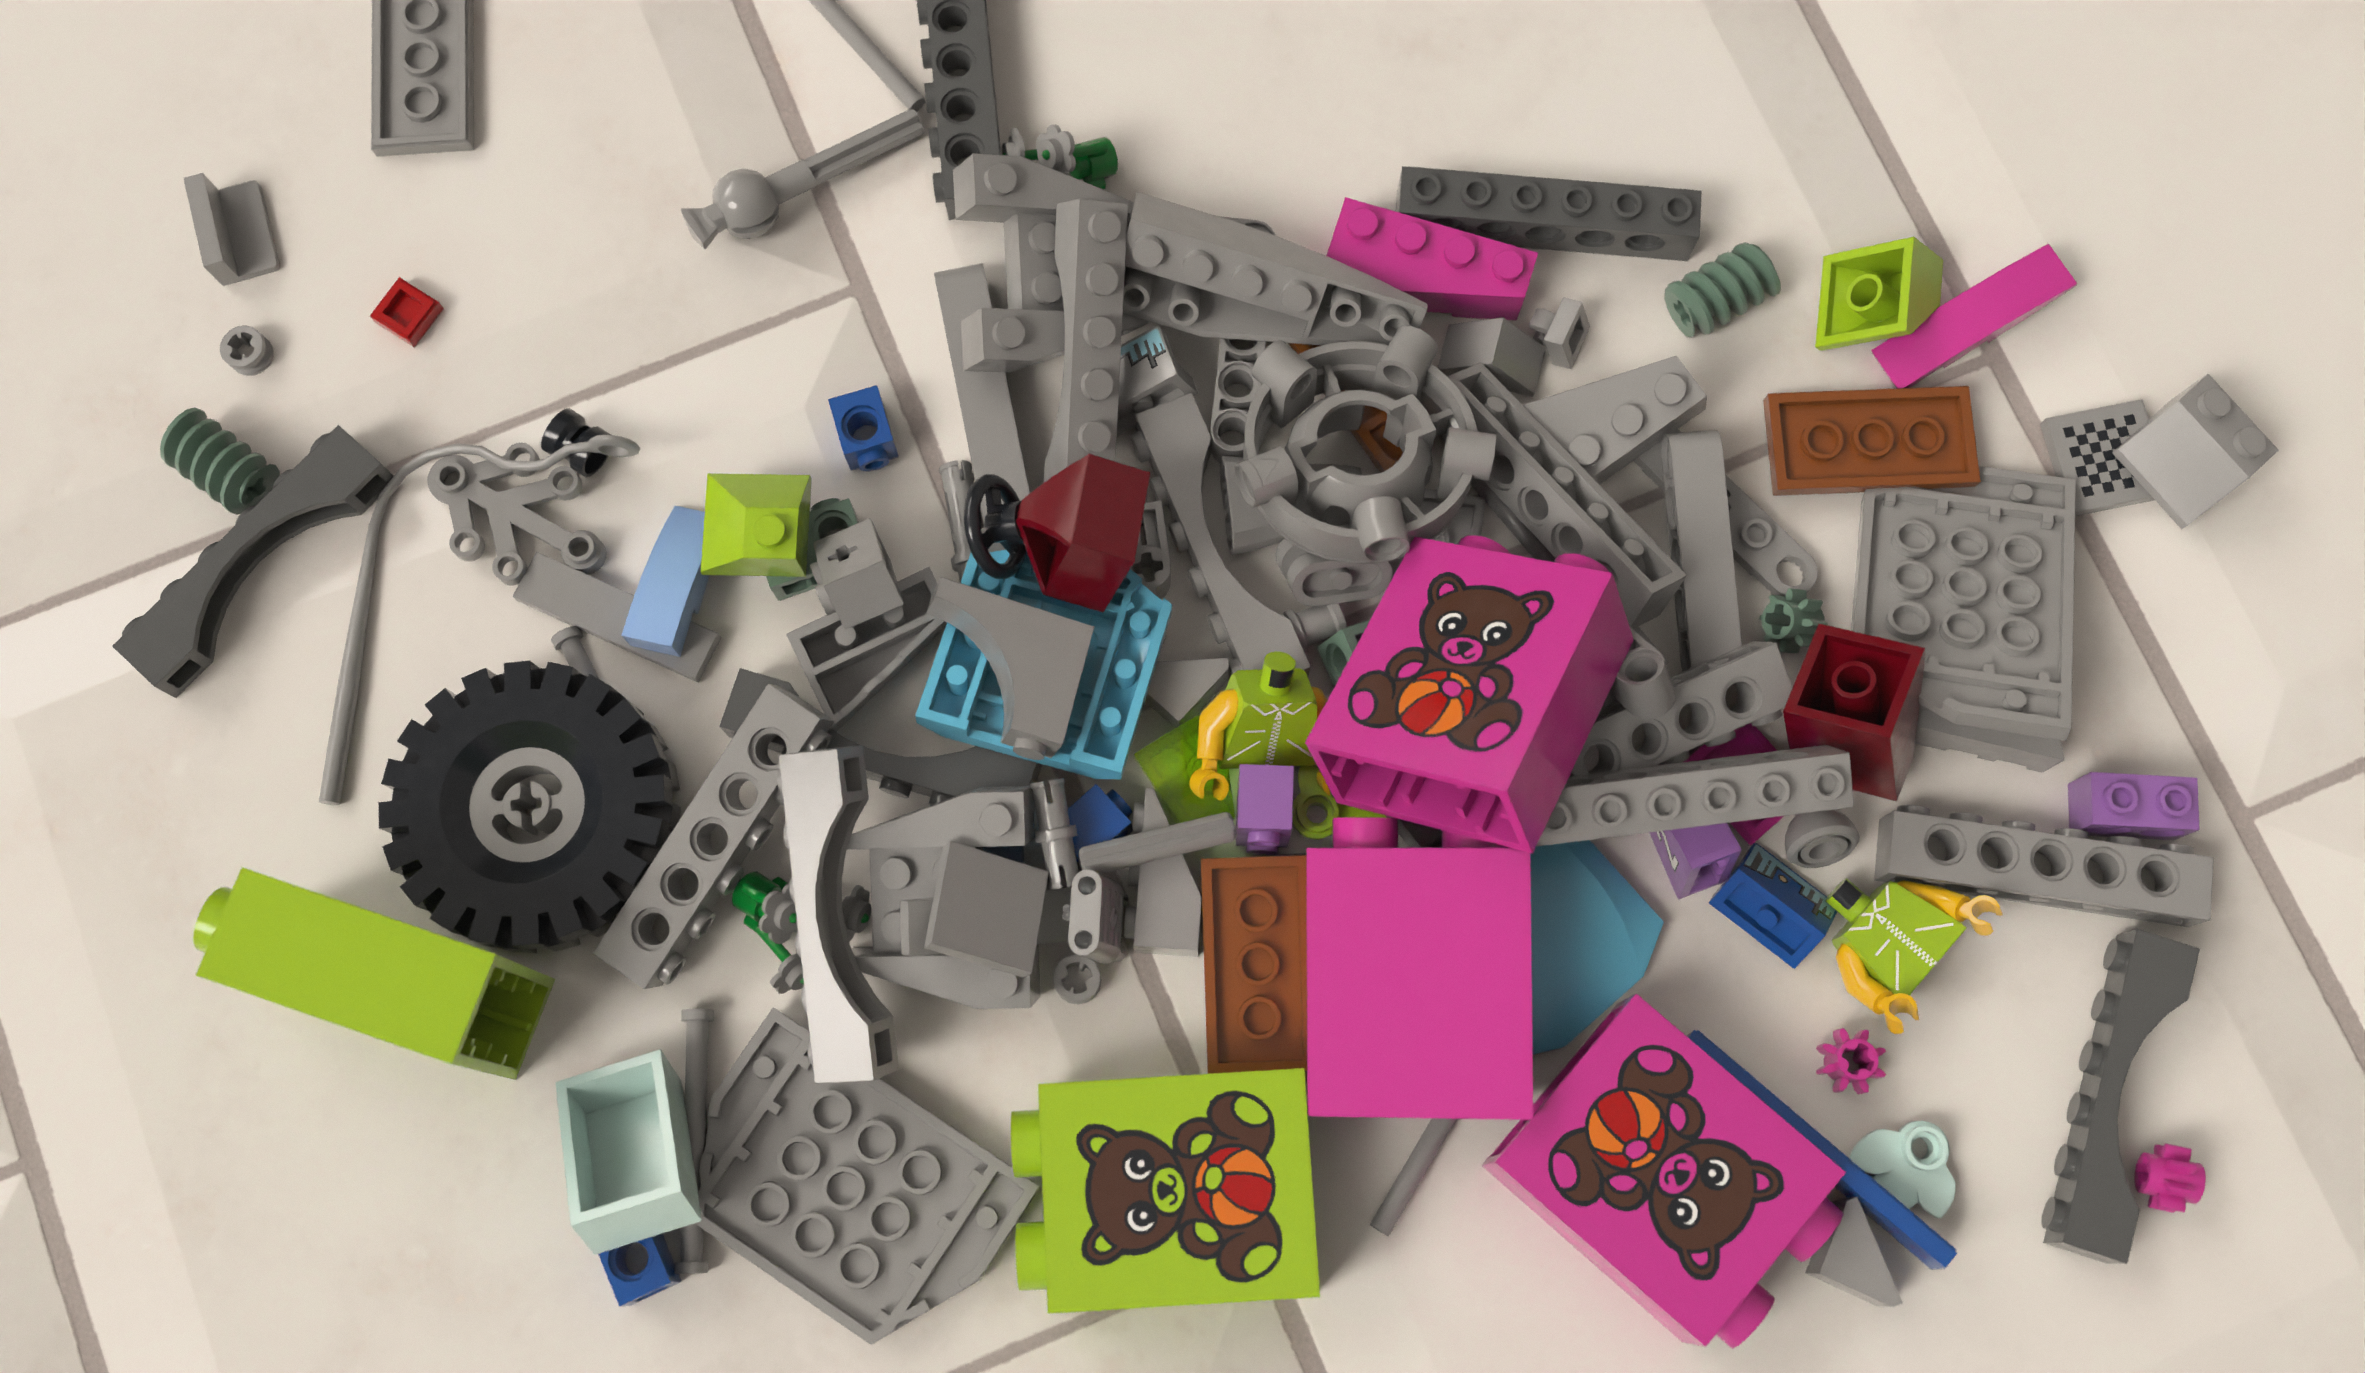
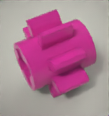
M1844 1028L1833 1031L1835 1045L1821 1044L1816 1048L1820 1054L1825 1055L1824 1066L1817 1069L1816 1073L1817 1075L1828 1074L1835 1081L1833 1084V1092L1835 1093L1843 1092L1849 1083H1852L1853 1089L1858 1095L1869 1092L1867 1078L1879 1079L1886 1075L1882 1069L1878 1068V1056L1883 1055L1886 1050L1885 1048H1874L1867 1042L1869 1031L1866 1029L1858 1031L1851 1040ZM1853 1051L1852 1061L1859 1065V1069L1848 1072L1849 1062L1842 1058L1843 1053Z
M2167 1143L2164 1146L2155 1144L2154 1154L2144 1152L2140 1155L2135 1167L2134 1183L2137 1192L2150 1195L2148 1199L2149 1208L2175 1213V1211L2184 1213L2186 1203L2197 1204L2200 1201L2205 1189L2206 1174L2202 1164L2190 1161L2191 1148Z

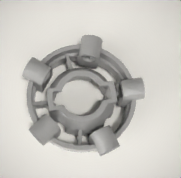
M1413 326L1399 328L1389 345L1366 341L1337 342L1318 346L1300 354L1284 341L1277 340L1262 351L1252 368V376L1262 385L1256 392L1248 410L1244 432L1243 461L1234 465V476L1245 502L1251 508L1257 507L1271 527L1296 547L1312 555L1340 563H1383L1404 557L1414 537L1435 540L1445 531L1465 501L1472 479L1489 481L1497 434L1477 431L1473 413L1463 394L1442 371L1431 364L1438 352V346L1435 340L1420 328ZM1325 393V398L1314 403V396ZM1365 405L1376 407L1387 413L1383 438L1400 447L1403 454L1386 471L1374 475H1355L1331 465L1315 472L1306 461L1305 457L1317 445L1318 439L1337 431L1359 430ZM1307 409L1292 427L1290 438L1284 449L1279 446L1258 454L1265 435L1274 423L1282 429ZM1442 435L1445 440V446L1441 460L1436 498L1445 500L1435 509L1424 515L1419 508L1423 503L1425 486L1430 482L1433 461L1431 452L1433 442L1436 436ZM1338 506L1347 510L1350 514L1349 528L1326 523L1328 507Z

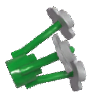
M1056 124L1048 126L1047 133L1038 136L1036 142L1037 149L1025 150L1022 136L1019 135L1018 128L1011 129L1008 143H1003L1002 155L1022 156L1032 161L1039 160V164L1066 175L1070 172L1073 178L1082 179L1084 182L1103 190L1106 189L1104 178L1115 175L1118 170L1117 154L1112 142L1108 138L1101 137L1075 144L1072 134L1068 131H1061L1060 127Z
M754 871L745 875L736 885L732 894L733 906L746 914L743 922L744 925L756 932L782 962L778 969L779 972L770 981L773 988L779 994L786 993L791 989L799 990L804 986L801 958L798 954L791 955L782 945L791 937L793 932L798 931L795 904L789 892L790 883L780 877H776L771 881L758 871ZM856 885L851 895L846 896L842 901V911L849 942L852 940L855 932L861 933L865 929L872 910L869 903L870 892L860 885Z

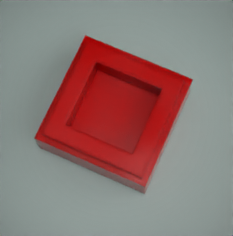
M399 277L370 314V318L376 324L415 348L444 308L437 300Z

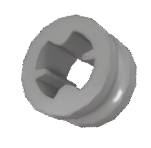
M246 325L237 326L229 330L220 343V354L222 359L238 373L250 376L257 375L270 366L273 359V347L270 341L254 327ZM244 343L248 347L252 346L255 348L249 357L245 354L241 356L238 353V349Z
M1074 954L1066 956L1059 961L1054 969L1053 982L1057 993L1062 999L1068 1003L1079 1005L1089 1002L1097 995L1101 986V975L1098 966L1093 960ZM1075 965H1079L1081 972L1086 967L1092 973V977L1086 980L1087 990L1079 994H1075L1074 987L1067 991L1062 983L1069 978L1067 969Z

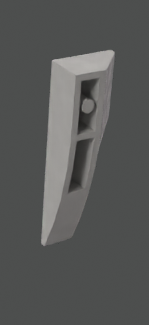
M1140 192L1136 193L1126 233L1124 314L1201 337L1268 342L1282 340L1285 343L1326 345L1347 341H1366L1389 345L1399 328L1403 326L1420 328L1428 304L1377 278L1328 256L1241 223Z

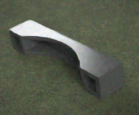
M338 425L330 433L320 436L311 446L310 453L294 469H289L282 473L274 482L273 489L257 505L245 509L237 518L235 526L219 542H214L207 546L201 552L198 562L182 578L168 584L162 591L160 600L143 616L130 621L124 628L122 637L112 647L154 687L177 698L214 661L217 636L226 610L240 585L260 561L282 543L309 528L336 519L362 515L378 499L379 494L394 475Z
M740 668L719 727L728 737L733 738L768 684L783 686L798 697L799 695L789 682ZM831 728L827 732L831 735V740L826 749L860 745L846 739ZM776 736L769 743L768 749L786 754V743L782 737ZM863 746L866 778L881 782L879 789L891 795L909 798L912 791L929 796L930 805L979 787L1030 786L1031 783H1037L1042 764L978 746L960 752L926 757H904L874 751Z
M2140 929L2116 935V939H2112L2108 944L2103 959V967L2108 970L2104 989L2097 993L2091 1009V1018L2096 1021L2092 1040H2089L2084 1045L2079 1059V1070L2084 1072L2079 1092L2072 1096L2067 1109L2066 1118L2067 1122L2071 1124L2067 1144L2061 1146L2054 1163V1173L2056 1176H2059L2055 1195L2048 1199L2042 1213L2041 1223L2042 1227L2046 1229L2043 1243L2107 1264H2128L2140 1209L2127 1183L2119 1150L2118 1113L2121 1091L2131 1061L2147 1035L2167 1014L2189 999L2200 948Z

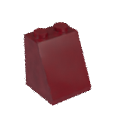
M1819 623L1783 710L1789 749L1829 745L1849 752L1852 790L1897 802L1914 758L1920 706L1919 695L1922 689L1926 654L1925 648Z

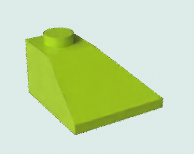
M1915 237L1823 256L1815 348L1823 351L1912 334L1940 306L1943 259Z
M707 473L701 574L806 577L811 476Z

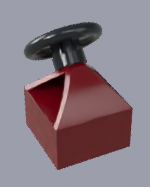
M1088 454L1048 479L1021 501L1012 486L1005 479L994 474L982 475L970 486L964 505V527L970 551L979 567L995 579H1007L1014 576L1021 568L1027 551L1043 595L1104 612L1135 562L1151 472ZM985 494L987 514L984 520V527L981 529L980 507ZM993 543H1000L1009 552L1006 562L998 563L991 556L988 549Z

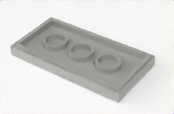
M372 0L371 150L377 157L474 150L473 0Z

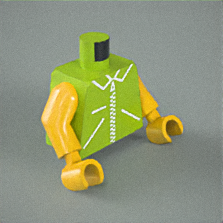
M1270 652L1264 658L1262 669L1238 670L1231 674L1226 689L1221 691L1201 712L1198 727L1197 759L1202 760L1201 768L1195 770L1189 781L1190 788L1196 796L1201 799L1204 798V786L1210 779H1214L1212 788L1214 798L1222 801L1227 796L1229 784L1227 779L1217 772V764L1220 769H1238L1240 764L1316 765L1305 741L1325 706L1327 698L1320 688L1311 686L1306 671L1295 668L1296 662L1292 656L1284 652ZM1318 770L1316 777L1318 785L1330 796V789L1320 770Z
M1845 878L1825 900L1847 920L1845 925L1832 939V943L1837 949L1835 958L1846 991L1874 1013L1884 1014L1887 1028L1894 1034L1904 1032L1902 1021L1894 1015L1904 1012L1911 1015L1913 1019L1919 1020L1916 1001L1909 995L1966 930V927L1961 922L1969 919L1976 933L1987 936L1993 933V928L1989 922L1978 919L1980 914L1992 912L1998 916L2003 915L1998 902L1991 896L1981 895L1971 900L1966 895L1939 886L1901 880L1897 883L1888 881L1877 887L1868 897L1849 879Z

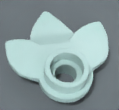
M1913 1121L1905 1124L1898 1132L1886 1129L1874 1130L1866 1134L1851 1151L1849 1159L1865 1172L1873 1174L1872 1178L1908 1209L1919 1203L1932 1216L1942 1218L1954 1200L1955 1181L1946 1166L1950 1152L1949 1142L1944 1132L1931 1122ZM1917 1138L1924 1140L1927 1145V1153L1921 1159L1916 1157L1912 1151V1144Z

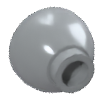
M1837 809L1795 814L1785 834L1786 856L1791 863L1805 868L1828 866L1846 858L1857 846L1860 836L1851 820Z

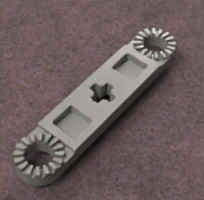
M1677 429L1673 433H1680L1681 431ZM1660 441L1648 451L1638 456L1634 462L1664 491L1661 462L1662 441ZM1725 474L1733 558L1751 576L1753 575L1772 595L1786 596L1788 588L1806 590L1808 593L1814 586L1818 575L1817 565L1812 556ZM1790 561V563L1795 562L1797 563L1795 564L1796 566H1800V570L1803 571V579L1800 585L1789 586L1778 578L1777 566L1780 562Z

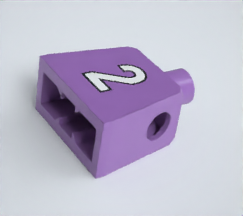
M1727 823L1649 832L1678 900L1724 883L1742 851Z

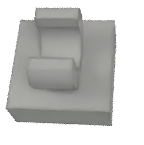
M1563 297L1556 314L1546 309L1536 308L1528 325L1530 329L1537 330L1533 339L1542 345H1546L1552 364L1571 369L1590 328L1582 302Z

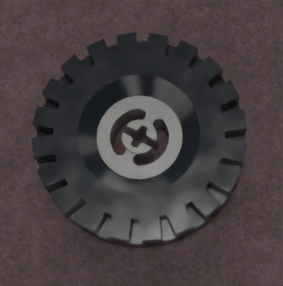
M529 660L504 663L503 674L496 675L487 668L462 677L461 679L465 687L464 691L456 695L444 688L425 704L433 716L424 726L411 719L397 742L408 748L403 761L388 759L381 784L393 789L392 801L378 802L379 829L392 835L393 842L382 846L390 870L404 876L406 882L400 888L415 907L427 910L432 914L429 919L452 933L490 947L495 946L511 952L537 953V948L559 951L581 945L579 937L586 934L595 937L603 935L607 932L617 917L616 915L620 912L667 840L669 831L672 832L680 820L681 807L676 805L672 798V792L680 790L676 767L666 759L664 751L669 748L657 728L645 719V714L612 686L592 674L588 676L582 675L574 667L548 662L546 668H539ZM550 774L559 780L562 789L556 794L537 782L531 781V788L520 783V781L533 775ZM536 799L541 801V808L534 809L532 817L528 816L527 809L536 807ZM511 823L533 835H538L537 829L550 835L535 843L519 844L515 843L510 837L507 827Z

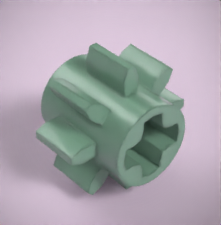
M1788 588L1786 596L1771 594L1769 596L1770 603L1759 617L1762 620V627L1766 633L1764 641L1780 643V652L1799 653L1801 647H1809L1818 624L1828 625L1820 609L1823 601L1808 599L1806 590Z

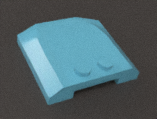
M1007 550L989 552L1001 564L1006 562L1009 557ZM1027 551L1019 571L1007 579H995L986 574L979 567L972 553H970L961 580L962 584L1094 626L1064 742L1052 758L1044 757L1042 760H1032L1019 756L1013 752V746L1000 743L1003 732L1004 708L996 675L990 663L975 643L948 622L915 715L917 724L945 738L1086 777L1121 780L1172 615V604L1165 598L1162 601L1142 584V578L1130 569L1105 611H1096L1043 595Z
M1590 840L1536 846L1534 852L1530 853L1533 1055L1565 1047L1644 976L1664 923Z

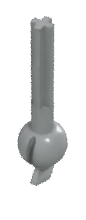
M909 109L767 177H764L755 170L744 168L731 171L722 177L714 187L713 204L705 208H682L683 218L692 238L704 250L708 248L719 232L726 229L730 234L739 238L750 239L761 236L772 228L779 218V204L924 134V127L919 122L916 111Z

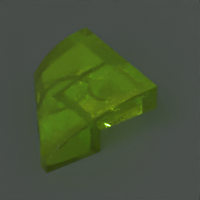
M1200 715L1178 726L1134 754L1135 761L1163 800L1164 807L1176 824L1223 812L1230 813L1233 820L1235 819L1229 769H1220L1217 764V772L1222 774L1229 784L1228 794L1222 801L1217 800L1213 796L1214 779L1206 782L1203 799L1196 796L1190 788L1189 781L1191 775L1195 770L1201 768L1202 760L1197 759Z

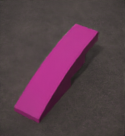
M2048 243L1938 307L1912 334L1889 338L1872 349L1871 352L1896 389L1910 388L1942 366L1946 368L1987 341L1989 343L2076 287L2077 282Z

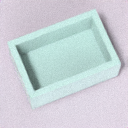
M661 1049L555 1082L571 1227L594 1255L702 1221L682 1082Z

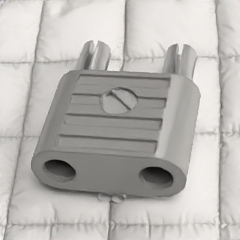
M1089 869L1080 871L1073 878L1070 905L1066 904L1062 908L1064 911L1062 918L1069 921V947L1075 954L1098 963L1119 962L1126 955L1120 951H1126L1125 947L1121 944L1123 908L1129 903L1124 899H1129V897L1123 892V888L1117 881Z

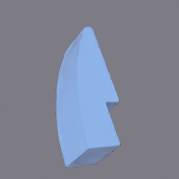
M674 506L644 568L621 635L630 646L681 657L693 613L699 614L709 575L701 574L705 512L680 506Z

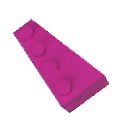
M1345 197L1326 256L1377 278L1427 303L1428 309L1426 312L1451 313L1452 317L1495 319L1504 317L1506 320L1517 321L1538 252Z

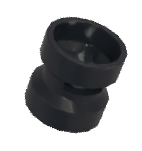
M566 408L560 411L546 427L541 440V448L551 455L566 444L585 442L597 435L611 434L599 426L589 427L586 425L583 416L570 408ZM581 452L570 454L565 459L569 461L570 467L584 477H590L603 466L609 456L601 453Z

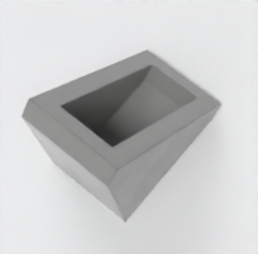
M1504 317L1449 324L1438 369L1446 376L1482 363L1508 391L1533 397L1546 348Z
M1228 658L1157 661L1145 702L1180 732L1228 681Z
M1846 1197L1833 1201L1832 1203L1843 1211L1842 1220L1829 1239L1811 1256L1805 1273L1876 1306L1895 1307L1902 1304L1903 1302L1858 1197Z

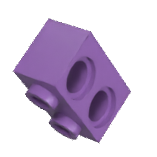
M1240 764L1237 786L1235 846H1246V853L1252 855L1278 854V847L1288 848L1292 832L1294 766Z
M2090 772L2068 784L2069 828L2084 830L2088 832V836H2127L2137 839L2174 841L2200 830L2197 778Z

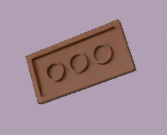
M1969 386L1768 393L1763 400L1773 496L1861 493L1865 489L1920 487L1926 489L1976 487L1981 482Z
M1306 855L1201 858L1207 1072L1212 1074L1304 1068L1307 1071Z

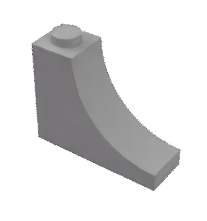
M941 577L932 593L927 613L950 623L963 632L975 643L990 663L996 675L1003 700L1004 723L1000 743L1013 746V752L1024 758L1032 760H1042L1044 757L1052 758L1064 742L1094 626Z

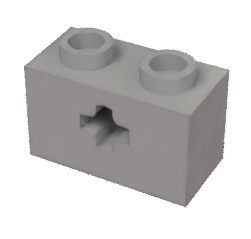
M871 518L813 542L817 562L810 564V568L818 584L815 586L817 595L826 614L830 615L836 612L844 629L904 605L891 560Z

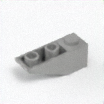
M1145 788L1144 803L1134 802L1132 834L1170 826L1153 788ZM1183 854L1129 867L1128 886H1138L1137 907H1126L1124 938L1134 939L1135 953L1198 957L1202 897Z

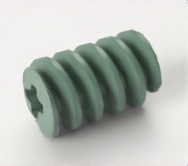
M1744 242L1736 245L1731 252L1720 254L1715 262L1711 261L1703 264L1698 272L1693 271L1685 274L1682 281H1674L1668 284L1665 289L1664 299L1667 309L1679 330L1686 337L1692 338L1695 334L1694 326L1704 334H1710L1714 330L1713 318L1721 325H1726L1731 320L1730 309L1737 315L1745 314L1748 310L1747 300L1754 306H1759L1765 299L1764 291L1770 296H1776L1781 291V283L1768 255L1758 246Z
M196 407L187 409L179 414L168 426L162 437L160 456L165 464L175 468L182 477L191 480L195 487L206 491L212 500L221 503L228 512L236 515L241 514L250 506L257 505L273 489L274 482L280 476V471L276 465H266L267 461L262 454L252 453L250 446L246 442H237L234 433L222 430L218 421L210 418L207 419L206 413Z

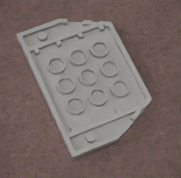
M1979 466L1981 482L1976 487L1865 489L1861 501L1851 631L1924 647L1926 654L1919 704L1948 721L1958 725L2066 741L2072 729L2076 479Z
M773 1007L710 1098L708 1131L705 1150L701 1155L699 1168L701 1186L698 1191L702 1221L695 1224L871 1345L981 1280L1041 1186L1027 1177L1014 1178L1011 1166L880 1078L873 1081L815 1083L813 1066L809 1062L807 1052L810 1040L809 1031Z

